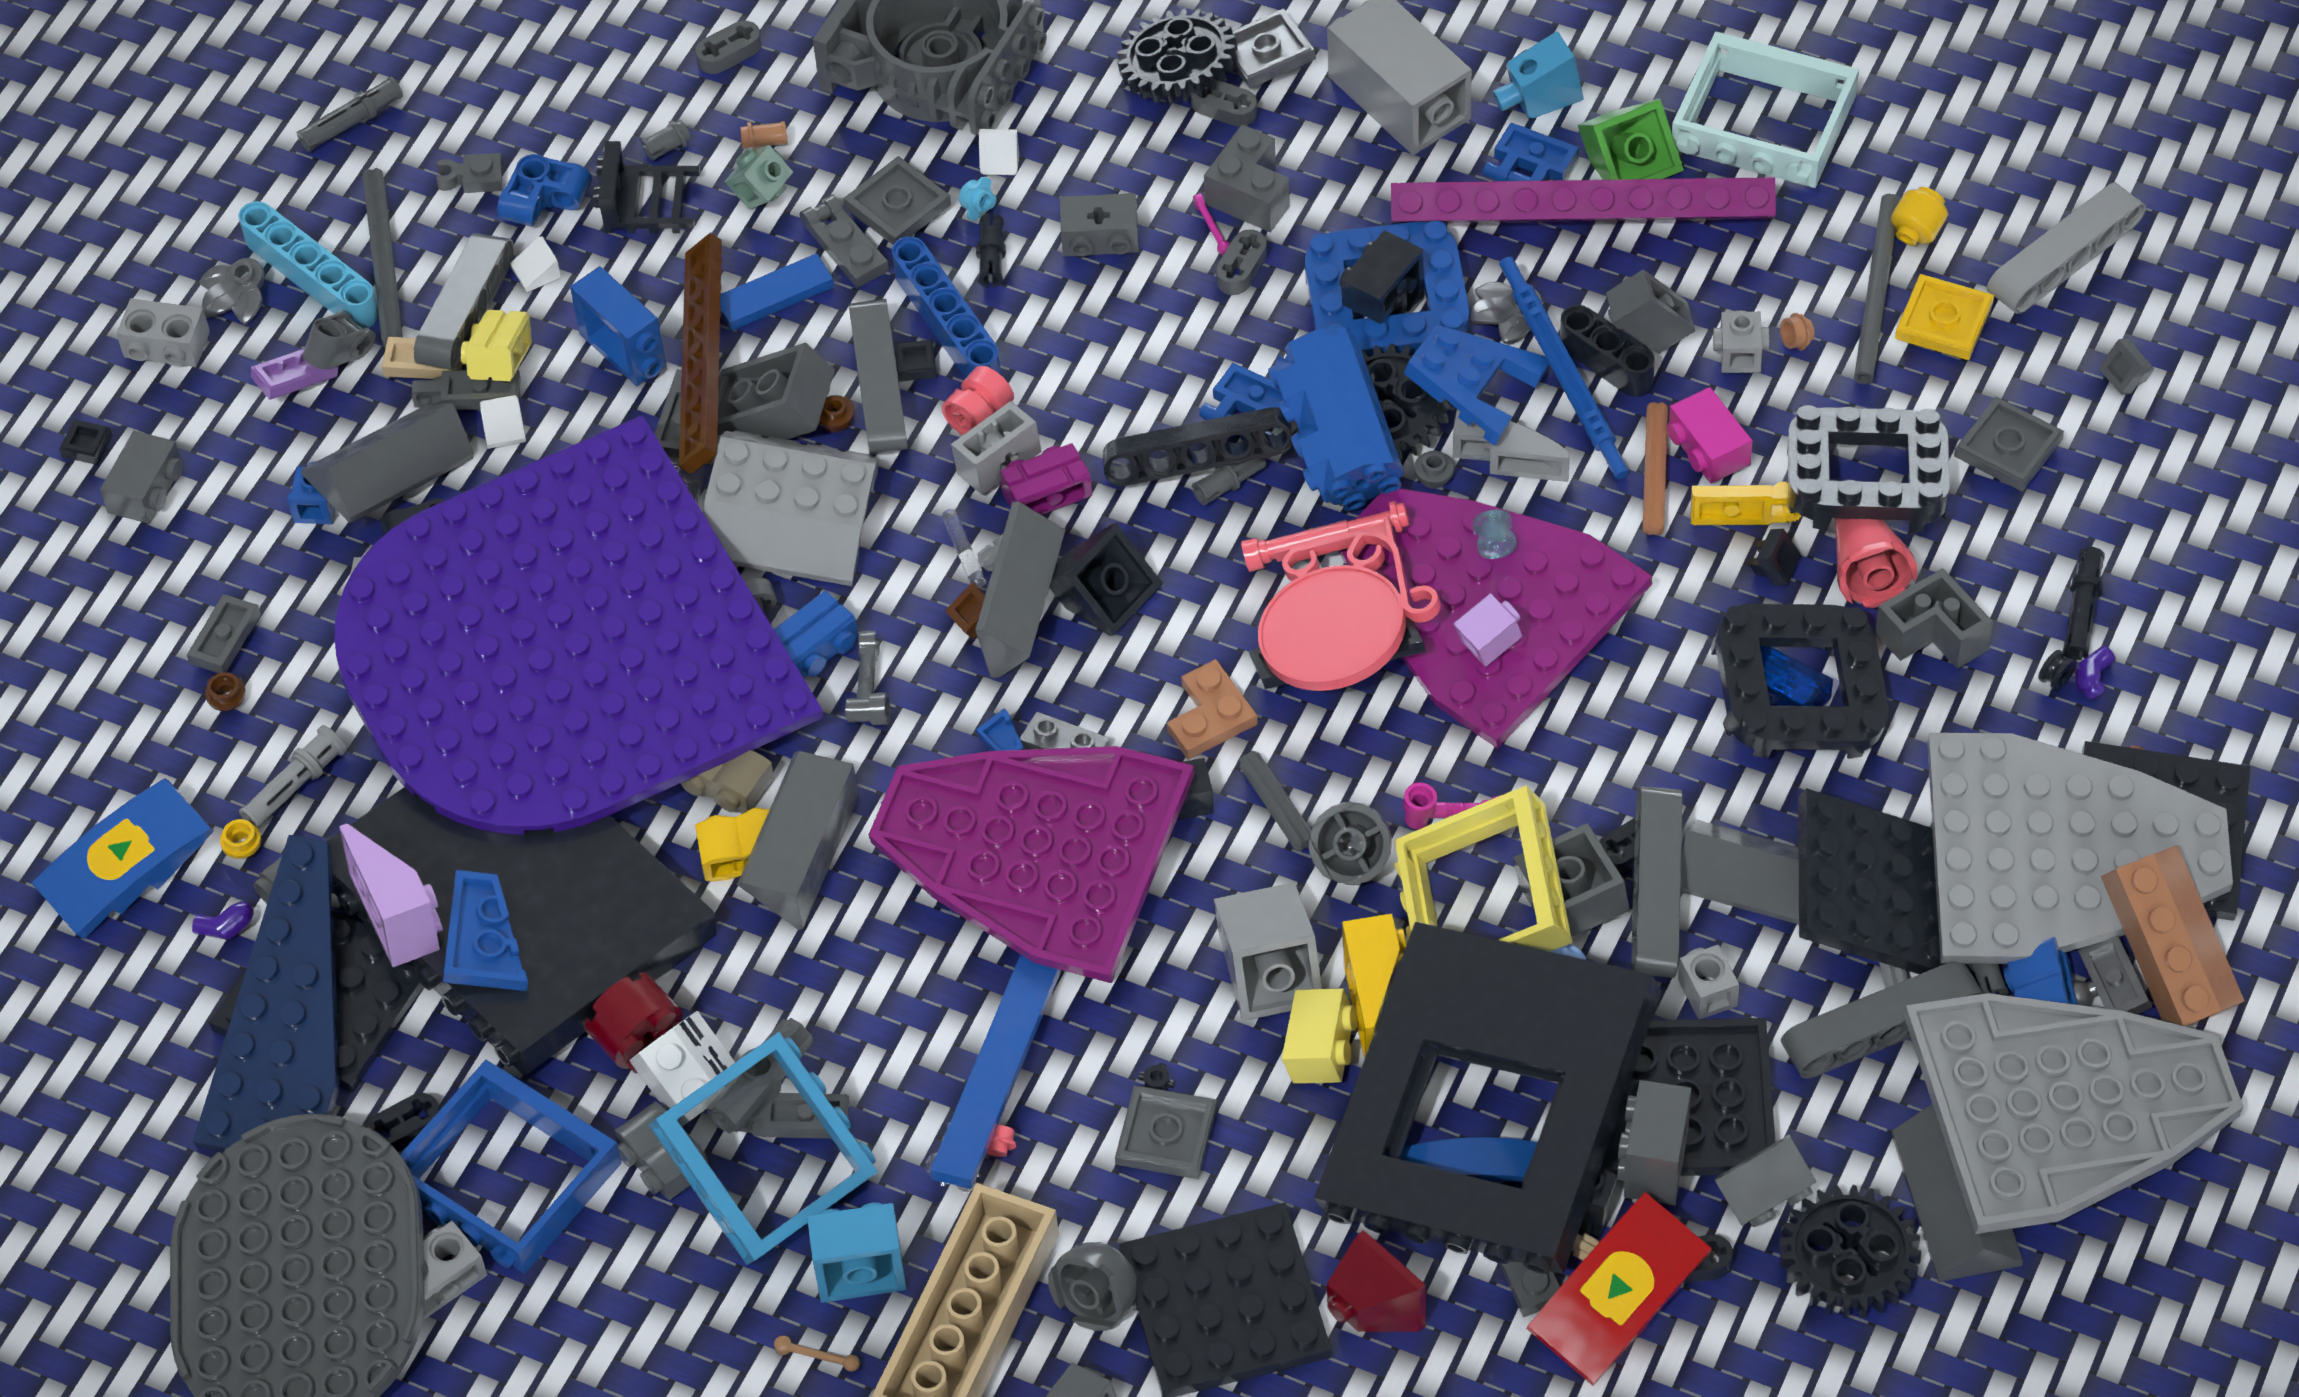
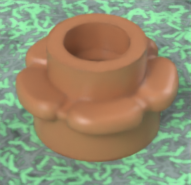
M1793 313L1789 318L1783 319L1780 325V335L1783 344L1788 349L1798 348L1800 351L1805 350L1806 346L1814 338L1812 322L1803 314Z

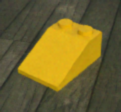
M1392 914L1342 922L1343 967L1351 1003L1356 1007L1357 1030L1364 1060L1406 948L1403 928L1395 929Z

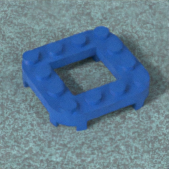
M1436 220L1430 222H1408L1340 230L1327 234H1318L1310 240V247L1305 256V280L1308 286L1315 330L1326 329L1328 335H1338L1336 328L1346 327L1357 337L1361 350L1368 357L1373 356L1374 346L1378 345L1382 353H1387L1390 344H1394L1396 353H1401L1406 345H1409L1411 352L1415 353L1436 324L1469 334V305L1458 247L1454 237L1447 231V226L1443 222ZM1386 230L1422 248L1424 288L1429 311L1389 315L1381 324L1369 318L1354 320L1352 310L1342 305V293L1339 282L1345 269L1349 266L1353 267L1362 256L1365 246L1370 241L1374 242Z

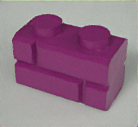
M1073 443L1062 447L1051 446L1037 457L1026 461L1021 459L1015 460L1008 464L1005 469L1000 470L1001 489L1010 507L1012 502H1020L1040 515H1044L1092 496L1090 473L1083 460L1080 459V455Z

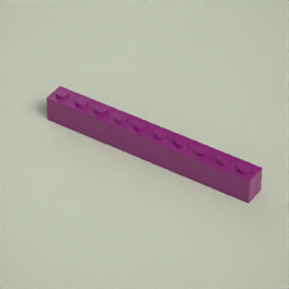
M1775 177L1391 183V224L1430 222L1435 220L1443 223L1771 219L1776 216Z

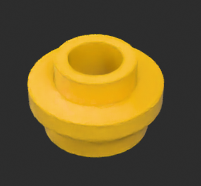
M244 819L233 820L224 827L220 836V845L223 852L231 858H247L259 849L261 834L259 829L249 821ZM245 839V841L241 843H236L239 840Z

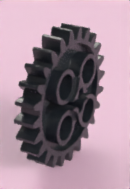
M1184 8L1179 16H1174L1169 10L1166 13V18L1162 20L1154 15L1152 24L1139 23L1140 32L1130 30L1129 36L1131 40H1122L1123 50L1117 51L1119 58L1117 65L1124 86H1129L1132 94L1140 92L1141 99L1143 100L1153 95L1154 103H1158L1163 97H1167L1169 104H1172L1176 96H1181L1186 102L1191 93L1202 97L1203 88L1207 87L1215 90V80H1227L1225 72L1234 71L1233 62L1238 60L1236 52L1238 47L1231 26H1226L1223 18L1215 20L1213 12L1202 17L1200 9H1197L1192 15H1187L1186 8Z
M1390 344L1387 353H1382L1378 345L1374 346L1373 356L1370 357L1362 351L1387 425L1399 424L1397 427L1389 430L1400 461L1403 458V451L1407 449L1416 456V445L1418 443L1427 447L1431 446L1429 434L1441 436L1442 433L1438 423H1448L1449 419L1446 410L1452 409V404L1446 399L1444 402L1439 403L1404 374L1407 364L1412 358L1409 345H1406L1401 353H1396L1394 344ZM1389 377L1387 381L1377 382L1379 379ZM1415 394H1421L1416 399H1408Z
M1834 1185L1833 1196L1829 1198L1819 1189L1816 1194V1203L1807 1198L1803 1199L1801 1211L1792 1209L1790 1211V1223H1783V1238L1779 1240L1778 1252L1783 1253L1780 1255V1268L1787 1269L1785 1281L1786 1283L1797 1282L1795 1291L1797 1297L1808 1292L1810 1293V1307H1814L1820 1301L1825 1302V1314L1827 1315L1837 1306L1841 1307L1843 1318H1848L1851 1308H1857L1860 1316L1866 1318L1867 1306L1871 1305L1881 1314L1884 1310V1299L1897 1305L1899 1302V1291L1908 1294L1910 1292L1911 1280L1917 1279L1919 1269L1917 1265L1920 1264L1922 1251L1918 1250L1920 1235L1912 1234L1914 1220L1902 1221L1904 1214L1903 1206L1890 1210V1196L1888 1195L1879 1202L1875 1201L1873 1188H1870L1863 1197L1858 1196L1856 1185H1852L1849 1195H1843L1839 1186ZM1852 1221L1856 1222L1860 1226L1848 1227L1843 1223ZM1819 1245L1828 1250L1819 1252L1810 1247ZM1883 1251L1889 1254V1256L1879 1257L1874 1255L1873 1252ZM1850 1275L1857 1280L1848 1282L1841 1279L1840 1276Z

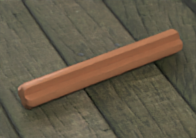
M1655 402L1649 403L1646 412L1642 530L1646 535L1654 534L1657 536L1664 532L1668 407L1663 402L1658 404Z

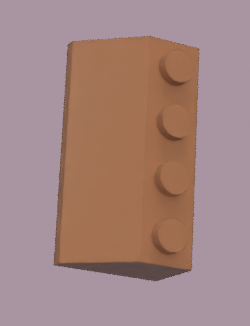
M2178 845L2141 858L2101 876L2162 1021L2187 1026L2245 1001Z

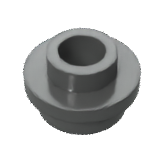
M1425 452L1415 462V475L1424 486L1433 489L1440 488L1446 485L1452 478L1454 463L1443 452Z

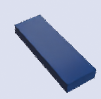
M815 253L722 293L720 297L721 316L730 331H733L833 288V278L818 254Z

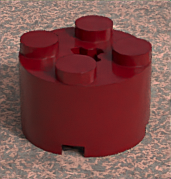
M638 973L642 979L632 981L627 976L612 985L593 1005L592 1008L597 1014L592 1023L588 1018L585 1022L586 1032L616 1065L622 1069L630 1068L635 1074L638 1072L629 1060L682 1022L683 1017L681 1009L647 973Z

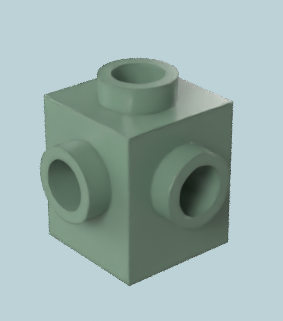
M770 145L756 150L750 147L736 159L735 163L738 166L725 180V183L747 208L751 209L778 198L786 190L787 186L784 183L793 171L785 163L784 157L777 150L772 149Z

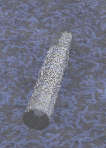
M948 509L942 513V519L970 584L973 582L981 588L986 584V579L955 509Z

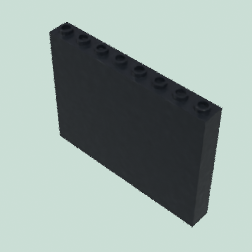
M403 787L350 824L354 829L416 870L422 885L430 884L436 896L438 907L435 910L443 931L437 933L440 950L401 965L404 966L409 963L414 968L417 979L425 989L429 991L434 989L441 996L445 1007L454 1016L460 1014L468 1022L470 1030L480 1041L487 1040L494 1047L501 1062L507 1067L513 1065L523 1076L527 1075L586 1031V1019L588 1018L592 1023L597 1014L592 1008L593 1005L616 982L627 976L632 981L642 979L638 973H647L655 981L716 936L714 911L610 815L584 826L554 832V828L544 830H525L524 835L496 833L476 829L451 820L437 813L434 806L416 794L413 796ZM339 832L327 840L332 848L333 893L337 896L338 902L344 911L350 916L357 915L363 921L369 935L378 941L379 937L349 875L342 837ZM456 870L498 874L509 913V923L513 937L516 938L522 969L525 970L528 979L527 991L443 982Z

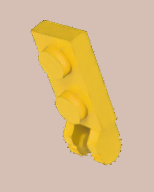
M1778 482L1773 487L1772 485L1692 486L1690 520L1693 525H1770L1771 523H1786L1787 521L1790 523L1792 521L1795 522L1801 518V515L1797 512L1790 514L1788 510L1787 482Z

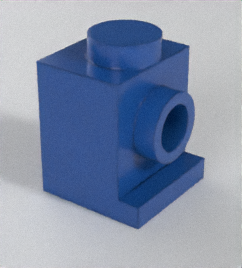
M296 467L292 491L288 494L287 498L294 523L332 525L336 509L301 474L302 469L305 467ZM305 505H318V506H320V507H312V506H305Z

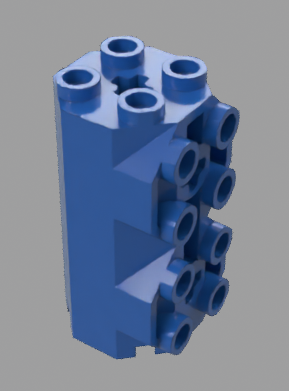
M1346 327L1336 328L1338 335H1328L1326 329H1316L1288 342L1284 348L1286 357L1284 358L1279 355L1275 365L1268 368V373L1275 388L1280 389L1284 400L1279 402L1285 419L1288 423L1295 421L1299 429L1298 433L1291 436V440L1298 455L1304 457L1307 468L1303 469V475L1309 488L1312 491L1318 489L1326 503L1331 502L1333 505L1343 504L1346 511L1357 510L1363 507L1367 500L1379 494L1384 495L1399 490L1402 486L1400 477L1403 475L1404 470L1357 337Z

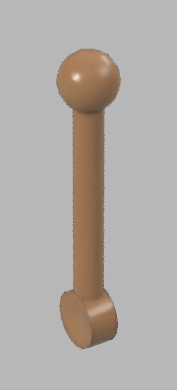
M779 1336L774 1341L775 1350L780 1355L794 1352L843 1365L849 1372H854L860 1367V1359L856 1355L844 1357L791 1343L790 1338L787 1336Z

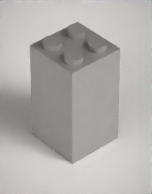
M1367 0L1359 8L1344 17L1337 18L1327 27L1328 77L1412 155L1417 154L1471 119L1472 69L1396 0Z

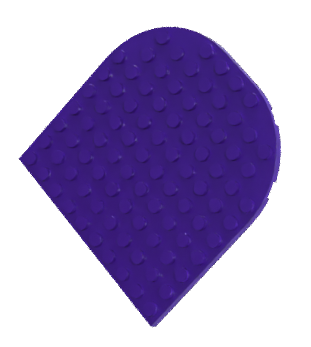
M643 415L409 517L379 539L363 556L346 583L338 604L334 642L341 678L350 700L384 761L394 776L413 796L416 794L434 806L437 813L458 823L480 830L524 835L525 830L554 828V832L584 826L823 718L821 706Z

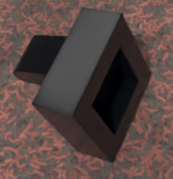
M1770 529L1766 539L1759 541L1755 546L1759 552L1757 558H1750L1747 563L1756 575L1767 576L1774 586L1787 585L1801 554L1784 529Z

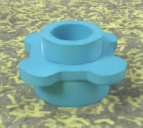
M981 177L978 181H968L960 191V205L968 210L967 218L970 220H977L982 212L992 209L996 204V195L992 194L990 188L992 182L987 177Z

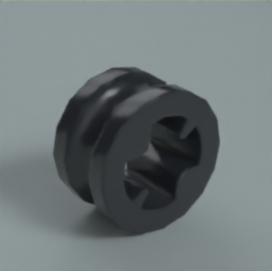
M2056 650L2044 662L2038 679L2042 683L2049 681L2051 683L2050 687L2058 691L2071 678L2077 662L2073 658L2066 660L2064 652Z

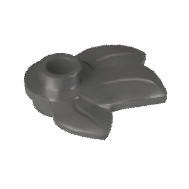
M252 258L240 259L232 265L220 264L214 266L199 281L208 290L202 300V308L206 318L217 316L232 309L238 320L246 325L254 318L262 305L263 297L260 289L264 283V270L259 262ZM249 272L245 278L240 279L243 274Z
M1489 282L1475 289V293L1480 300L1471 309L1470 323L1499 324V334L1504 344L1514 342L1530 331V327L1525 322L1524 316L1512 298L1514 291L1511 286L1502 282ZM1535 290L1537 296H1538V297L1540 298V300H1541L1540 294L1538 293L1537 290Z

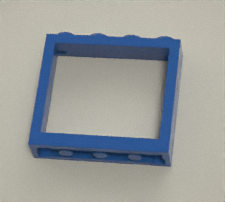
M485 1060L400 1154L415 1179L422 1208L431 1220L441 1226L453 1221L474 1247L482 1246L490 1251L493 1259L505 1268L513 1266L523 1274L527 1273L622 1164L616 1141L488 1060ZM490 1099L589 1161L518 1243L420 1180L421 1176Z

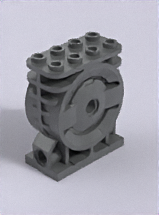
M839 0L813 39L819 88L833 94L838 85L857 91L875 86L880 97L891 108L905 116L928 122L950 121L951 127L959 130L963 129L969 121L971 134L979 136V129H993L998 112L1003 105L1007 106L1009 104L1016 84L1020 79L1023 80L1027 76L1030 63L1036 53L1040 54L1043 51L1047 41V34L1043 32L1045 10L1042 8L1040 0H1026L1023 6L1022 0ZM983 32H986V33L981 37V38H982V43H983V45L985 46V48L982 50V46H981V43H980V41H979V38H980V36L982 35ZM898 51H899V59L896 58V54H897Z

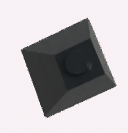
M1112 523L1067 552L1056 563L1049 588L1065 609L1107 635L1112 636L1163 582L1118 524Z

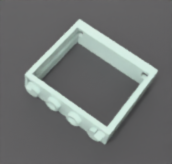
M1715 31L1673 121L1672 135L1677 150L1685 154L1816 188L1856 97L1859 69ZM1721 48L1728 50V54L1721 52ZM1722 71L1836 101L1814 154L1696 124L1697 117L1718 72ZM1838 79L1846 81L1845 84L1837 83Z

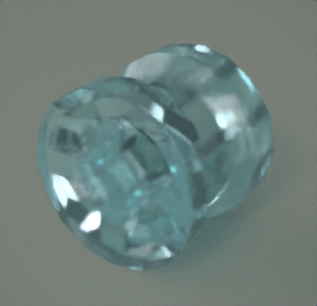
M1496 509L1485 511L1476 516L1472 521L1473 532L1479 537L1476 542L1478 553L1482 557L1494 559L1504 557L1513 552L1517 547L1516 536L1510 531V528H1512L1511 515L1507 511Z

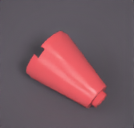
M1835 518L1837 582L1841 593L1847 601L1853 604L1852 600L1862 602L1864 607L1875 608L1906 590L1905 587L1912 578L1915 582L1917 578V563L1914 555L1884 520Z

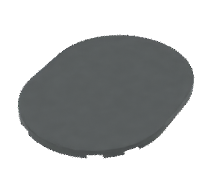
M303 1114L284 1117L259 1125L240 1135L242 1139L231 1145L223 1153H216L197 1174L198 1180L189 1192L186 1200L181 1202L174 1221L170 1247V1335L174 1361L179 1374L194 1397H380L393 1383L408 1361L417 1342L424 1314L423 1214L421 1198L415 1179L403 1158L386 1139L369 1127L365 1128L357 1123L347 1121L343 1117L327 1114Z

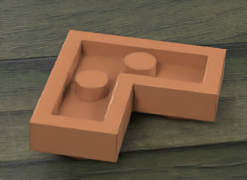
M1216 659L1181 676L1182 687L1197 707L1167 722V732L1188 760L1258 725L1257 714Z

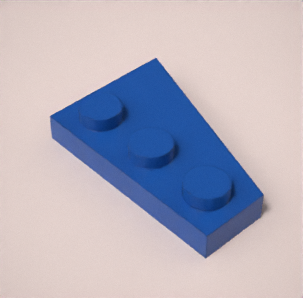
M456 870L443 976L444 983L527 991L528 979L525 970L522 969L516 938L513 937L509 923V913L498 874Z

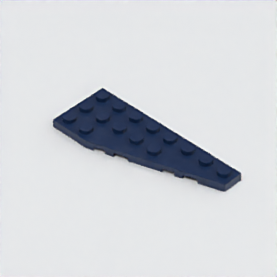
M288 835L193 1139V1143L199 1148L224 1152L231 1145L242 1139L240 1135L267 1122L294 1115L333 1114L340 1087L336 1058L338 1056V1040L336 1039L335 1015H337L335 953L333 952L332 934L334 933V918L332 917L331 894H333L332 848L327 841Z

